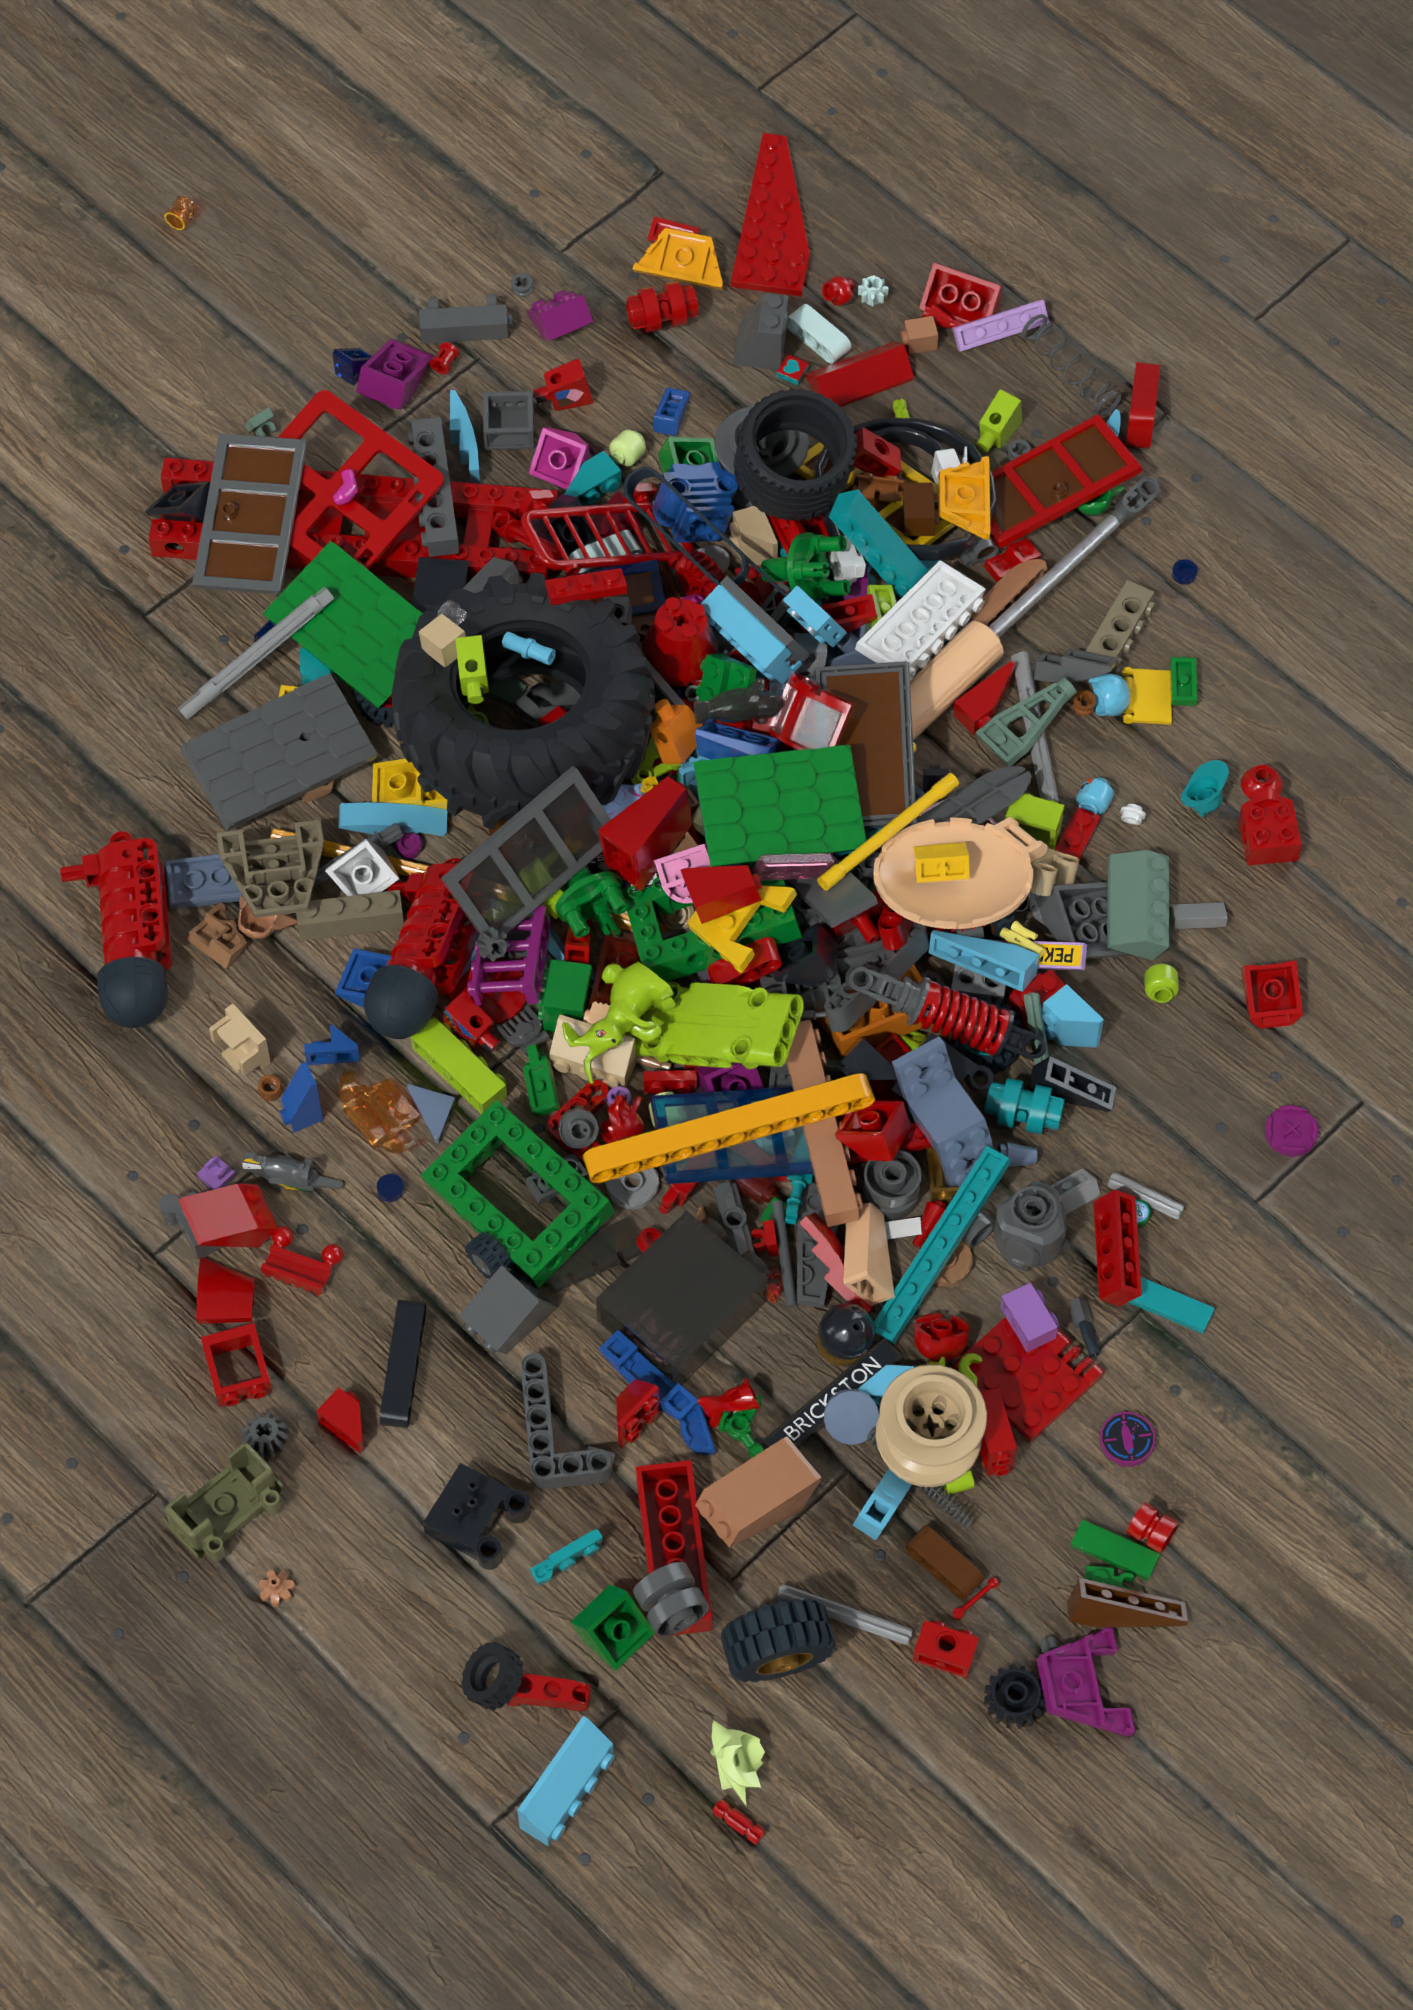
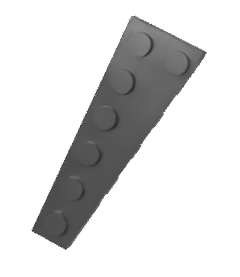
M813 1172L812 1184H806V1188L803 1189L801 1196L802 1205L799 1207L797 1217V1304L824 1308L828 1289V1281L824 1277L830 1269L811 1251L818 1242L799 1224L805 1216L814 1212L826 1223ZM839 1225L829 1227L837 1236Z

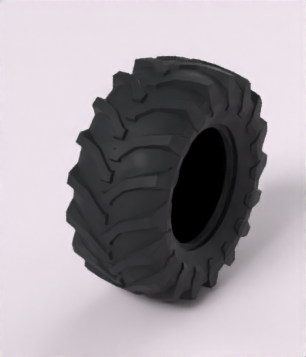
M532 572L526 584H510L501 575L489 577L483 590L473 593L462 588L450 592L442 611L426 610L418 618L412 638L404 640L399 649L392 687V712L397 738L399 741H403L400 745L403 756L408 762H412L413 766L420 773L417 782L425 793L436 790L447 799V811L456 816L461 811L467 810L482 816L483 827L492 830L495 829L499 820L509 821L572 766L578 769L601 805L606 806L615 800L623 780L633 779L640 770L646 747L652 735L650 731L654 722L655 689L653 680L649 679V676H652L650 664L637 646L640 642V636L633 624L623 626L615 617L616 605L610 598H606L599 603L590 599L584 601L575 600L551 606L543 574ZM440 614H443L464 630L466 637L482 635L488 686L498 680L514 675L540 674L554 677L569 684L581 696L565 715L541 727L527 730H508L488 725L467 711L470 702H468V696L462 695L458 659L454 660L446 668L422 649L419 631ZM506 632H511L522 638H532L536 640V643L555 650L554 661L551 665H547L533 658H523L520 653L502 647L503 637ZM572 784L542 811L547 818L557 817L570 824L580 820L587 805ZM533 818L523 826L525 832H537L540 825Z

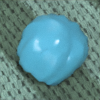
M1106 673L1089 679L1096 697L1095 713L1097 716H1119L1126 711L1130 703L1131 693L1127 682L1121 676Z

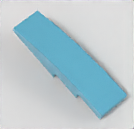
M450 390L451 445L459 444L461 465L469 464L470 483L480 484L478 448L474 430L466 408L457 392Z
M371 802L341 803L339 806L340 829L375 835V831L379 833L392 824L397 823L403 833L413 832L418 834L421 832L444 837L447 832V809L421 805Z

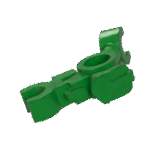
M759 1394L757 1396V1399L761 1407L762 1395ZM757 1409L734 1411V1415L731 1418L730 1412L725 1411L719 1423V1431H727L732 1439L738 1442L742 1441L750 1459L764 1451L761 1445L756 1443L751 1436V1424L756 1416Z

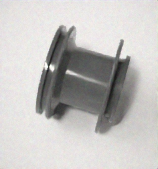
M754 406L744 407L729 415L716 432L715 452L721 470H727L733 475L735 453L742 425L746 415ZM782 430L765 436L757 443L756 446L760 457L773 472L792 480L805 481L795 471L803 464L808 454L809 438L807 433L797 430ZM738 485L731 505L737 510L752 507L753 505L744 497V493L740 491Z

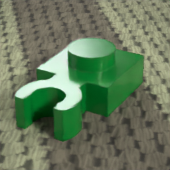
M1086 1566L1085 1579L1121 1588H1126L1123 1586V1582H1133L1134 1574L1128 1572L1114 1576V1568Z

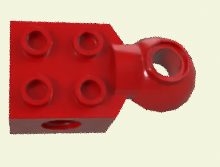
M1263 764L1253 766L1241 778V789L1250 800L1241 806L1238 820L1247 866L1298 861L1302 843L1293 801L1280 796L1283 790V781L1280 774L1274 768Z

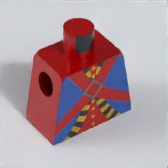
M461 992L445 1008L442 1022L447 1023L452 1029L453 1035L458 1040L463 1039L470 1046L471 1051H475L481 1045L489 1053H492L499 1046L500 1041L491 1034L493 1020L465 992Z

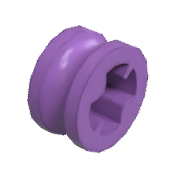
M618 1086L609 1090L607 1094L608 1107H610V1104L614 1102L618 1095H623L626 1102L631 1104V1094L627 1088Z

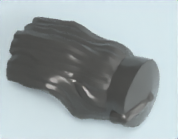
M561 680L550 685L539 682L512 704L521 716V721L526 722L532 728L541 727L538 720L555 707L560 706L564 710L569 711L577 703L581 695L572 686Z

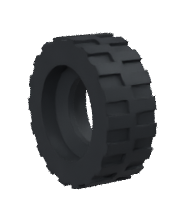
M488 1642L484 1646L478 1647L466 1662V1667L462 1673L461 1686L463 1687L464 1695L467 1696L466 1698L490 1710L500 1709L506 1703L508 1704L511 1698L516 1695L517 1689L522 1682L521 1678L524 1670H522L523 1662L520 1660L519 1654L497 1642ZM499 1663L498 1675L494 1683L486 1689L487 1676L490 1670Z

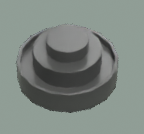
M582 1108L567 1111L561 1117L558 1126L563 1142L572 1148L578 1149L592 1144L598 1135L599 1129L593 1114Z

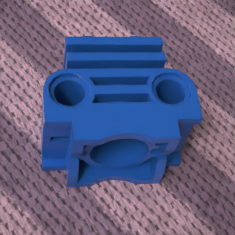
M710 462L697 466L672 464L670 471L663 472L662 476L724 534L734 511L731 503L738 488L736 476L727 470H721L719 462ZM663 482L661 483L657 497L651 503L657 522L666 527H673L671 532L672 535H675L674 540L677 543L722 540V537Z

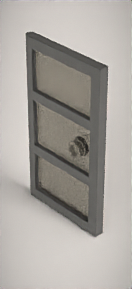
M572 766L446 873L441 880L479 934L480 931L490 930L491 926L497 931L503 930L507 934L603 852L598 829L611 819L578 769Z

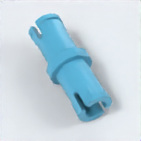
M506 632L503 637L502 647L520 653L523 658H533L547 665H551L554 661L555 650L536 643V640L532 638H522L511 632Z

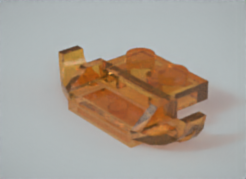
M353 1070L341 1074L340 1099L344 1107L343 1112L374 1148L379 1146L391 1153H401L414 1148L417 1143L414 1140L407 1142L401 1134L403 1129L418 1123L421 1115L389 1079H386L369 1088L365 1084L358 1087Z

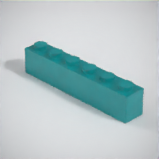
M859 490L838 494L829 518L877 571L880 577L888 585H892L894 593L901 599L929 571Z

